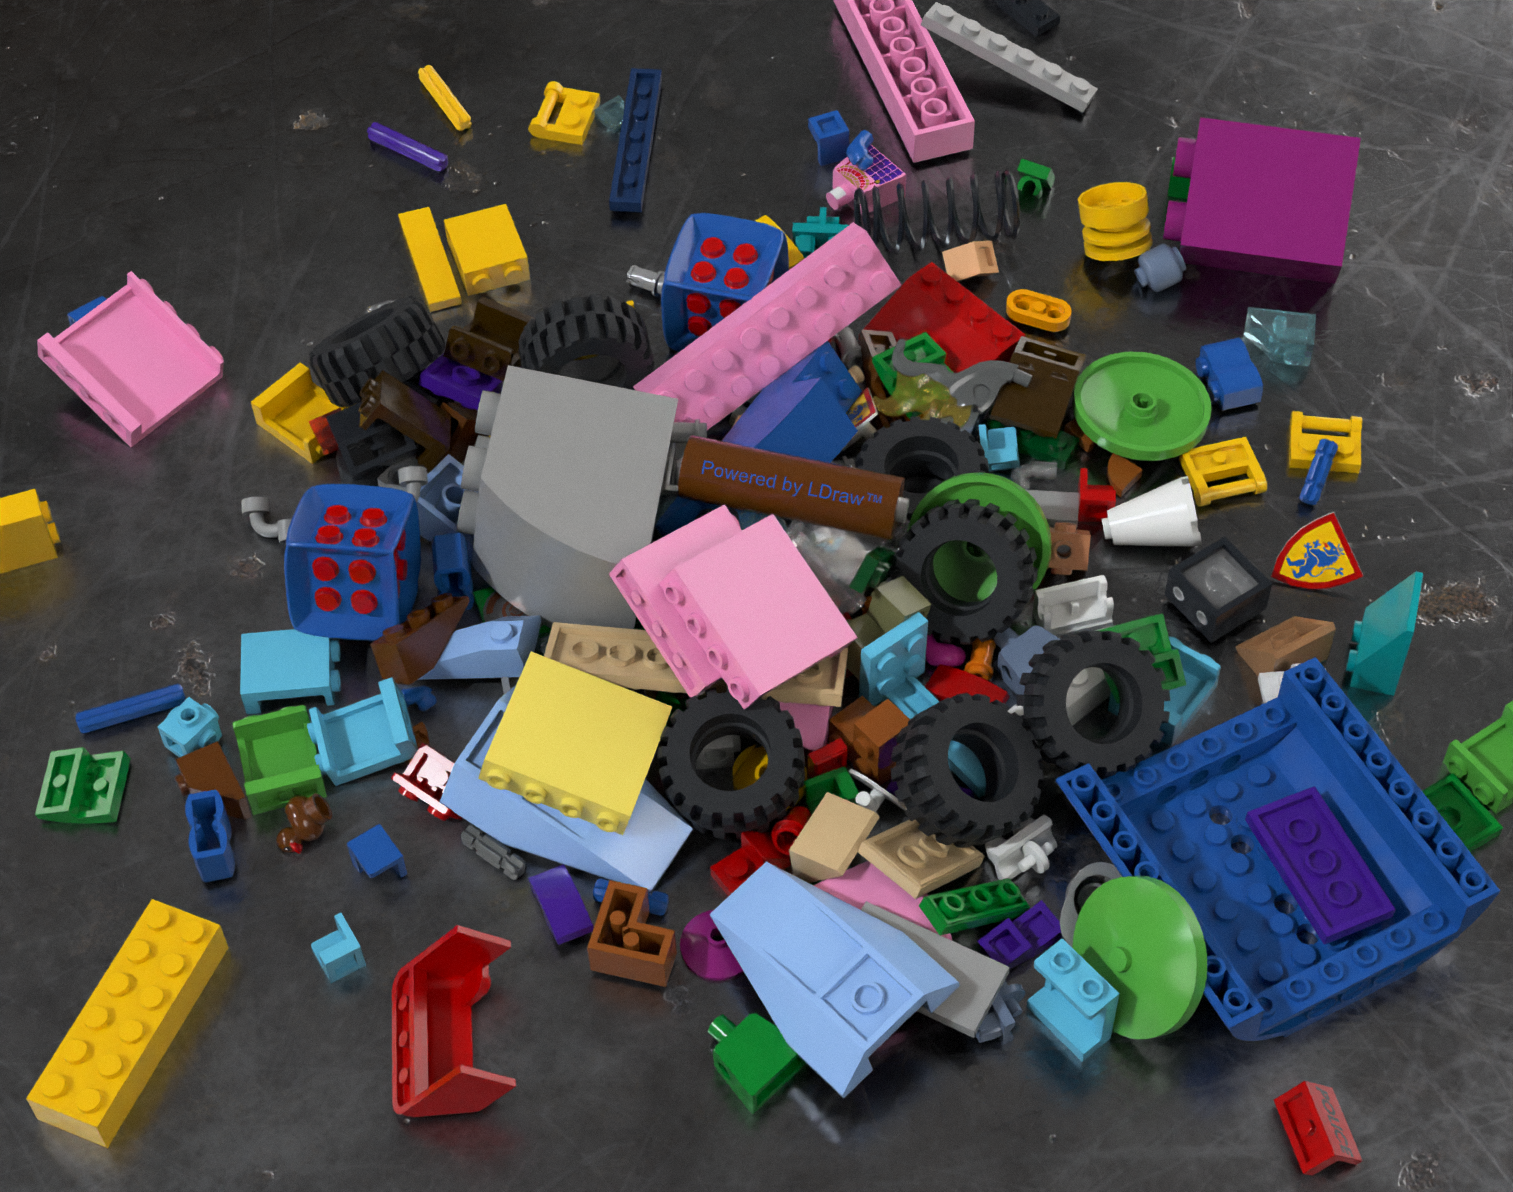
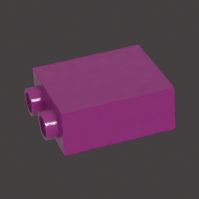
M1200 117L1197 139L1178 138L1173 176L1189 178L1190 186L1187 202L1169 200L1163 239L1181 242L1179 252L1186 264L1335 284L1343 263L1361 138Z

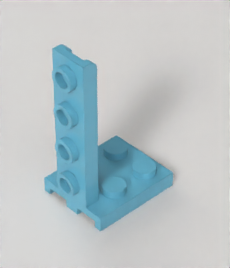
M917 612L861 649L859 698L863 695L873 706L889 699L909 719L939 703L916 679L925 671L928 620L920 612ZM951 740L948 748L949 768L981 798L985 795L986 778L979 759L968 747Z

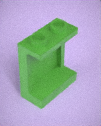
M1513 701L1505 705L1501 718L1462 744L1457 739L1449 743L1443 760L1449 772L1454 773L1473 791L1474 796L1480 803L1487 805L1495 814L1513 803Z
M305 705L288 706L279 711L263 715H251L232 723L245 778L246 795L253 815L284 808L288 801L295 796L310 797L317 793L323 798L327 797L320 767L315 762V755L317 754L316 745L312 742L307 729L310 719Z

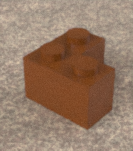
M862 695L829 719L828 742L831 743L841 738L848 747L847 759L852 763L855 771L881 786L891 779V768L896 766V762L891 760L893 747L899 744L897 743V736L902 728L908 726L910 719L889 699L874 707Z
M609 880L587 947L590 970L666 987L677 954L675 930L646 924L650 912L647 888Z

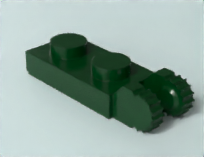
M992 405L991 409L988 412L990 413L989 416L991 415L994 405ZM989 418L983 419L980 424H986L988 430L1006 428L999 421ZM1014 427L1017 434L1018 452L1061 470L1066 468L1079 447L1080 438L1063 431H1059L1057 438H1053L1050 436H1038L1030 430Z
M878 546L867 553L849 587L862 594L870 587L875 589L878 584L886 581L895 552L886 547Z

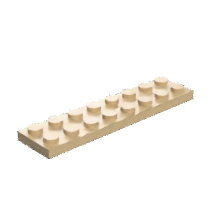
M553 622L544 653L545 657L624 688L687 693L646 630ZM845 648L832 658H825L763 695L761 699L766 700L767 697L771 696L783 703L791 702L841 707L848 661V648ZM721 679L712 684L708 689L716 687L717 693L727 692L728 685L724 679Z

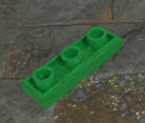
M1009 878L925 896L919 904L920 909L940 936L1004 921L1007 918H1017L1030 908L1021 895L1019 887Z

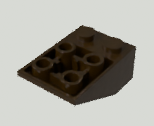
M1021 336L1010 363L1019 365L1018 369L1033 375V378L1028 388L1013 381L1010 384L1006 383L998 393L990 419L999 421L1005 426H1016L1030 430L1038 436L1057 438L1072 403L1075 385L1082 373L1086 355Z

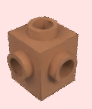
M1056 522L1055 528L1049 527L1052 550L1048 568H1051V573L1071 575L1072 570L1087 571L1090 531L1076 530V524ZM1061 545L1070 547L1066 552L1058 550V547Z

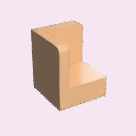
M992 240L973 241L942 252L946 272L957 282L975 276H989L999 272Z

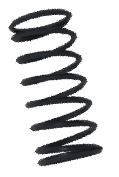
M1005 169L1003 173L998 170L995 173L998 217L995 234L991 236L981 211L978 178L974 173L970 176L973 199V223L970 238L967 239L957 215L953 179L948 176L946 179L948 228L945 242H942L937 232L930 205L928 182L924 179L921 182L924 215L920 245L917 244L912 233L905 205L904 187L899 182L896 186L899 226L895 248L890 242L885 227L879 189L874 185L872 188L874 210L873 242L878 248L881 232L887 249L892 254H897L902 247L904 231H906V235L913 248L917 251H922L927 244L930 227L935 242L941 248H947L952 240L954 227L961 241L967 244L975 240L979 226L983 235L989 241L996 242L1001 234L1003 222L1008 236L1015 240L1020 229V208L1014 177L1008 169ZM1007 179L1010 185L1013 203V231L1010 224L1007 207ZM858 187L854 193L855 224L862 228L861 204L864 230L871 237L866 197L864 191Z

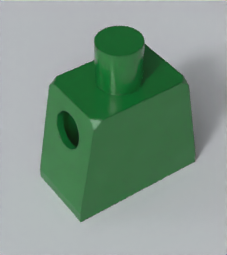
M756 1013L749 1014L737 1026L722 1014L708 1028V1033L719 1042L713 1049L716 1070L752 1114L806 1064L788 1046L777 1026Z

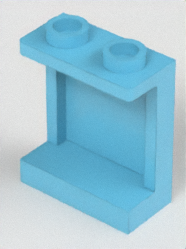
M295 629L241 634L240 695L246 714L261 713V702L264 700L323 695L327 706L335 705V692L341 691L339 670L334 668V662L341 660L339 640L313 636Z
M1169 637L1171 649H1178L1187 685L1169 690L1171 701H1164V711L1170 712L1168 723H1161L1159 730L1164 733L1161 741L1169 746L1174 744L1215 690L1221 666L1211 657L1192 650L1175 637ZM1111 692L1108 711L1118 716L1120 703L1116 702Z
M392 677L378 682L381 691L379 695L327 714H321L317 707L309 709L312 722L307 724V729L312 742L318 745L319 754L315 755L316 765H319L322 776L327 775L335 786L412 759L416 754L418 746L404 694Z
M1060 939L1034 961V968L1046 979L1045 986L1027 1000L1026 1007L1083 1062L1111 1038L1120 993L1065 940Z

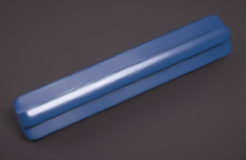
M177 683L78 712L76 714V722L80 732L87 733L179 706L186 700L183 687Z

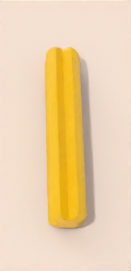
M431 65L420 68L418 70L420 81L456 129L459 131H463L465 128L469 129L472 125L470 115Z

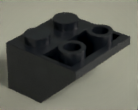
M361 402L326 417L354 481L418 454L414 440L380 418L375 419L366 431L360 428V413L358 410Z

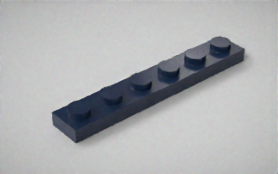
M631 68L609 199L610 211L642 212L662 84V70Z

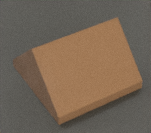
M1294 616L1237 645L1236 649L1238 654L1259 677V673L1286 671L1291 668L1292 664L1303 663L1314 657L1320 663L1327 660L1336 628L1334 622Z

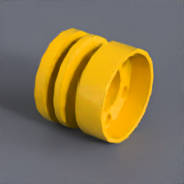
M1113 182L1090 188L1081 193L1078 198L1081 223L1085 225L1082 230L1086 256L1100 261H1119L1139 256L1151 248L1153 241L1150 232L1151 224L1149 219L1146 218L1149 213L1147 191L1144 186L1131 182Z

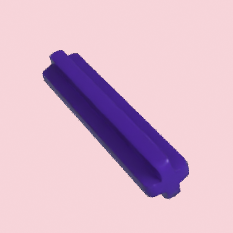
M373 122L371 127L367 129L370 140L431 169L443 172L445 167L448 166L449 162L447 161L448 156L378 122Z

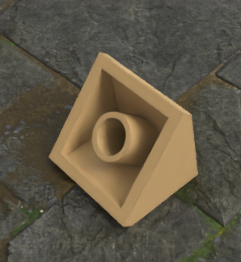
M827 792L789 849L793 875L807 883L843 876L857 854L862 841L866 840L880 816L874 811Z

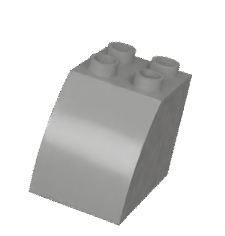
M508 365L501 394L482 391L475 433L491 437L478 435L476 445H469L463 468L461 489L466 490H464L459 510L457 532L474 535L471 562L474 569L496 592L514 607L528 616L540 615L541 624L551 629L553 622L634 629L636 615L611 579L609 573L621 559L651 544L678 399Z

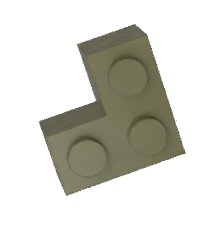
M904 576L890 582L884 581L880 583L871 594L872 600L867 613L856 619L846 620L858 637L846 647L848 648L847 669L858 680H860L861 649L917 612H920L927 618L932 604Z

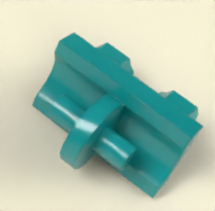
M820 207V215L807 216V223L793 222V243L804 258H806L815 251V246L824 245L849 225L839 224V217H827V207Z

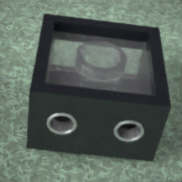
M1224 536L1169 569L1165 596L1212 643L1266 610L1273 583Z

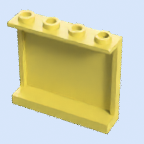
M531 651L485 756L478 779L487 782L493 788L506 789L521 795L529 802L535 804L542 803L557 809L567 817L580 818L593 823L603 831L616 832L623 835L658 747L661 734L671 713L672 706Z

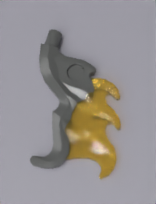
M900 339L892 355L893 367L897 371L895 391L885 400L879 399L877 396H874L873 400L876 408L887 416H901L908 412L919 411L924 415L920 420H930V417L940 419L952 417V423L962 428L968 422L973 407L978 409V413L983 414L993 405L1000 389L1006 383L1010 384L1013 381L1028 388L1033 375L1018 369L1019 365L995 360L979 362L959 373H951L945 365L907 360L904 356L906 342Z

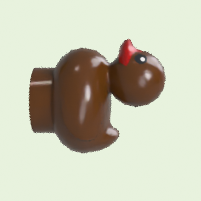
M314 793L310 797L295 796L288 801L284 810L292 827L283 828L278 833L276 838L277 846L285 853L296 852L300 854L303 851V840L314 841L323 834L325 823L332 818V810L321 795Z

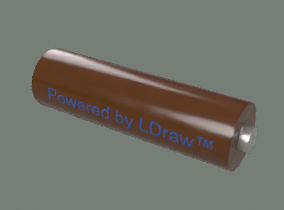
M694 435L688 439L680 464L678 477L679 498L718 506L725 504L728 508L767 516L774 514L777 518L886 540L893 539L897 522L905 523L909 507V499L903 498L904 477Z

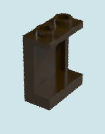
M482 297L477 301L474 318L463 329L457 326H452L449 329L443 357L504 381L508 365L514 367L521 366L518 351L520 335L525 331L524 328L530 319L536 318Z
M384 370L380 372L375 380L370 378L366 381L360 391L362 402L358 410L360 413L359 427L366 431L375 419L380 418L418 443L417 466L425 467L429 473L450 449L451 415Z

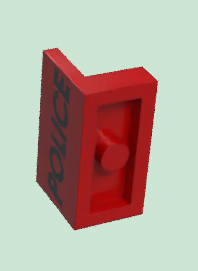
M1303 1081L1274 1099L1303 1174L1313 1176L1337 1161L1355 1165L1363 1161L1332 1087Z

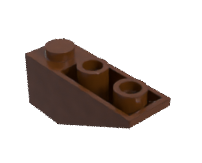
M451 593L437 595L431 599V604L424 609H418L409 613L407 620L400 625H394L385 629L382 632L383 636L370 644L382 679L385 680L392 677L396 684L410 685L434 669L470 602L469 597L452 596Z

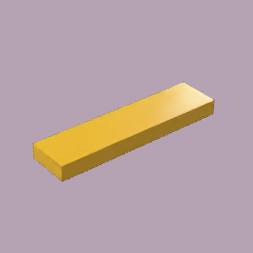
M425 207L398 214L399 222L430 312L461 305V296L430 208Z

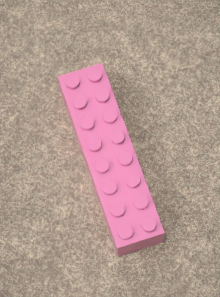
M833 0L913 163L973 149L975 120L927 28L921 26L922 18L913 1Z
M853 222L756 294L751 300L744 303L634 385L633 388L636 391L678 399L674 422L695 423L696 419H700V423H707V430H709L899 288L901 283L867 231Z

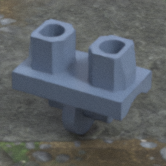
M1005 980L975 1035L980 1043L997 1037L1002 1045L1013 1041L1014 1037L1010 1032L1016 1023L1013 1017L1023 1012L1019 1002L1026 994L1022 985H1008Z

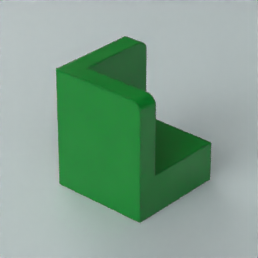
M845 766L804 781L803 798L811 816L827 792L857 804L856 796L859 792Z

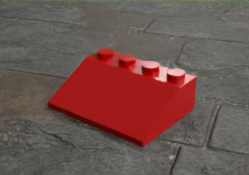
M933 262L910 276L863 329L892 332L896 342L900 339L907 341L926 332L947 353L944 363L954 373H959L984 361L995 360L1010 363L1020 337H1026L1023 332Z

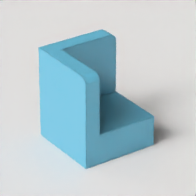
M986 424L979 425L980 444L985 451V457L988 459L989 472L1020 468L1016 429L1014 427L988 430Z
M341 912L334 916L338 930L311 944L312 951L330 983L366 966L361 946Z

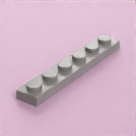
M935 2L923 17L921 26L1082 113L1095 97L1098 88L1089 84L1085 79L1066 72L1059 65L1040 58L1031 50L1012 43L1005 36L986 29L977 21L960 15L947 5Z

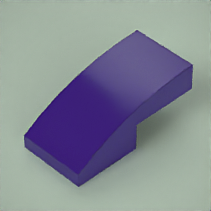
M564 864L528 878L531 890L543 910L546 923L558 945L593 932V923Z
M1041 900L1013 922L1007 918L979 939L978 944L991 959L1012 969L1044 951L1063 936L1060 921Z

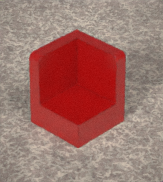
M1080 468L1078 521L1102 522V518L1108 517L1107 510L1115 507L1116 490H1113V487L1110 485L1087 484L1088 468Z

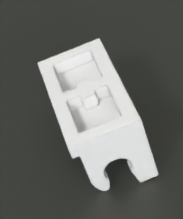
M1104 575L1035 590L1032 614L1037 626H1041L1056 637L1061 638V635L1072 632L1093 631L1113 626L1114 602L1112 597L1107 598V580Z

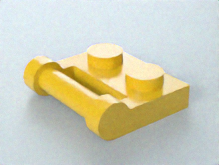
M549 82L544 90L545 98L537 117L531 120L528 128L529 132L538 138L583 145L600 105V93L564 88L558 82ZM556 102L564 103L555 125L548 124Z
M1292 411L1289 435V467L1309 469L1316 455L1315 452L1320 440L1328 439L1336 442L1338 445L1330 471L1359 474L1361 468L1362 417L1351 416L1350 419L1306 416L1303 415V412ZM1302 429L1348 433V437L1302 433Z
M1246 437L1192 448L1179 457V461L1194 491V498L1198 507L1210 505L1212 500L1253 492L1256 495L1267 491L1265 475ZM1246 473L1249 477L1248 479L1208 487L1206 482Z

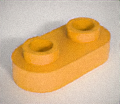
M1027 289L1015 290L1007 297L1006 313L1013 321L1051 332H1059L1066 329L1071 321V307L1062 299Z

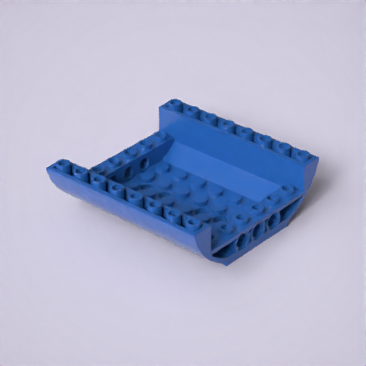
M1316 657L1284 671L1277 698L1149 757L1145 761L1137 763L1135 768L1127 772H1118L1116 775L1101 780L1088 763L1055 780L1122 877L1141 875L1159 879L1174 888L1189 904L1200 924L1207 951V978L1203 993L1231 1034L1242 1041L1267 1040L1282 1035L1287 1037L1416 971L1418 966L1433 957L1464 932L1500 893L1497 885ZM1313 786L1316 787L1396 909L1392 918L1325 945L1245 821L1248 811ZM1215 813H1221L1226 815L1230 822L1225 825L1216 824L1210 819V816ZM1236 842H1243L1251 848V852L1247 854L1237 853L1232 849L1231 845ZM1279 901H1286L1293 905L1295 911L1290 914L1281 913L1275 908L1274 904ZM1302 931L1310 932L1315 935L1317 942L1314 944L1302 943L1296 934Z

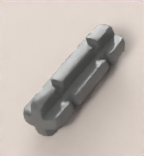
M470 824L462 832V843L471 850L477 849L476 853L497 869H504L503 873L511 879H519L526 871V861L516 853L511 855L509 848L488 834L483 835L484 832L476 826Z

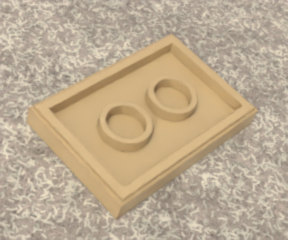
M910 819L862 841L858 850L860 855L915 899L980 867L985 856L974 846L957 848L953 843L948 846L935 840V834L925 835L918 829L920 824L916 820L910 821Z

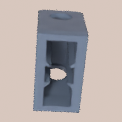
M1032 626L1020 636L1009 627L1003 633L997 632L994 637V642L1001 648L998 655V674L1016 697L1017 694L1024 695L1025 686L1019 684L1022 673H1031L1033 668L1029 666L1028 662L1033 655L1043 654L1042 646L1049 641L1060 640L1041 626Z

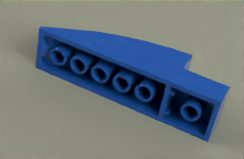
M826 341L763 388L722 441L830 463L858 432L846 412L859 397L862 390L830 343ZM678 496L654 526L664 537L694 521L701 510L706 508L715 510L721 506L679 498ZM735 509L739 515L741 529H746L768 517L767 515Z

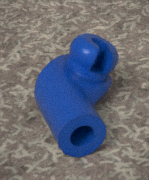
M862 130L846 151L850 162L853 165H857L861 171H865L873 163V157L868 154L867 148L874 141V138L866 130Z

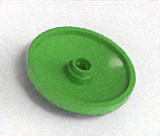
M1146 352L1114 353L1094 361L1080 374L1075 385L1072 400L1075 419L1082 431L1093 442L1116 455L1143 461L1170 459L1190 451L1204 437L1211 417V400L1205 386L1198 377L1176 361Z
M966 473L943 481L920 501L911 517L908 531L916 521L937 505L942 507L948 501L957 499L960 503H965L968 499H977L980 501V506L983 507L992 503L1000 507L997 513L1004 517L1010 513L1017 519L1013 524L1017 530L1020 531L1025 528L1030 536L1026 543L1028 548H1035L1037 558L1033 562V567L1038 568L1037 580L1033 584L1034 591L1040 585L1047 572L1051 558L1052 542L1050 528L1039 504L1017 483L990 473ZM953 540L945 543L937 550L933 560L934 573L939 584L948 594L962 601L978 602L983 601L993 593L997 584V572L993 561L983 549L967 541Z
M1141 875L1119 877L1105 882L1098 887L1086 900L1079 913L1075 925L1072 948L1120 993L1112 1031L1132 1039H1150L1173 1033L1191 1018L1200 1003L1206 984L1207 951L1197 917L1186 900L1174 888L1153 877Z

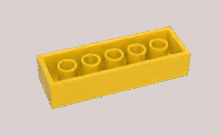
M151 899L26 1099L38 1120L105 1148L109 1147L229 947L221 925Z

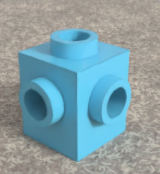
M190 697L180 706L173 708L167 718L157 726L164 746L178 757L219 741L222 737L218 724L219 716L216 711L208 704L203 703L200 705Z

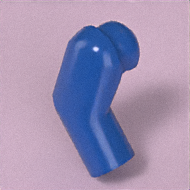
M425 685L401 690L404 694L407 708L416 703L419 710L425 712L437 703L436 697L431 693L432 689Z

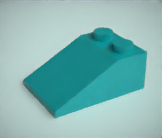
M1414 572L1368 605L1365 608L1362 621L1355 620L1351 642L1357 643L1356 650L1350 649L1346 664V671L1352 672L1350 687L1394 696L1414 634L1423 573Z

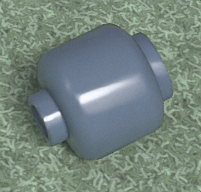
M1163 243L1142 253L1138 257L1139 268L1134 271L1142 287L1148 285L1154 292H1160L1182 280L1186 265L1177 247L1171 248Z

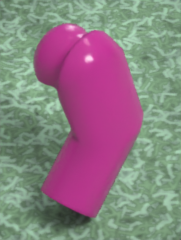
M933 634L931 636L927 635L926 660L930 665L939 666L942 664L957 667L964 663L966 656L965 651L961 647H956L953 644L937 643Z

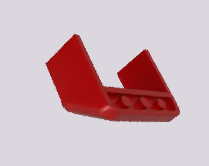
M457 925L398 971L392 986V1104L397 1114L414 1118L479 1112L516 1087V1079L473 1068L472 1005L488 993L491 985L489 964L511 948L510 940Z

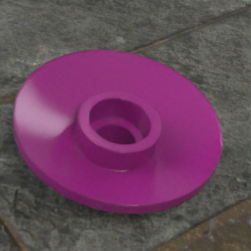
M714 910L703 912L694 917L682 932L680 952L684 963L693 973L708 980L722 981L741 975L744 971L726 941H714L712 939L714 936H722L710 916V913Z

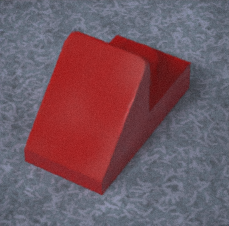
M744 831L741 833V848L710 867V875L728 897L766 861L782 870L791 865L790 855H785L775 848L771 836L772 832Z

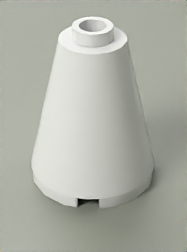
M1188 476L1180 477L1107 510L1108 517L1101 519L1105 539L1113 538L1114 545L1181 547L1202 545Z

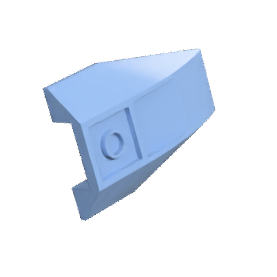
M515 685L498 699L456 760L440 803L504 845L608 880L649 889L648 893L651 894L693 831V828L646 778L623 835L616 832L603 831L593 823L580 818L567 817L557 809L542 803L535 804L529 802L521 795L506 789L493 788L487 782L478 779L485 756L516 687Z
M767 861L710 913L713 922L788 1046L842 1098H845L873 1071L868 1057L921 1006H924L932 1013L960 986L954 977L902 931Z

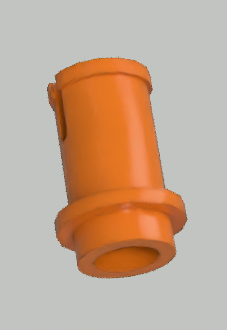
M977 638L973 642L970 662L965 665L964 671L987 681L992 678L994 670L991 664L996 648L994 640L990 639L981 642Z

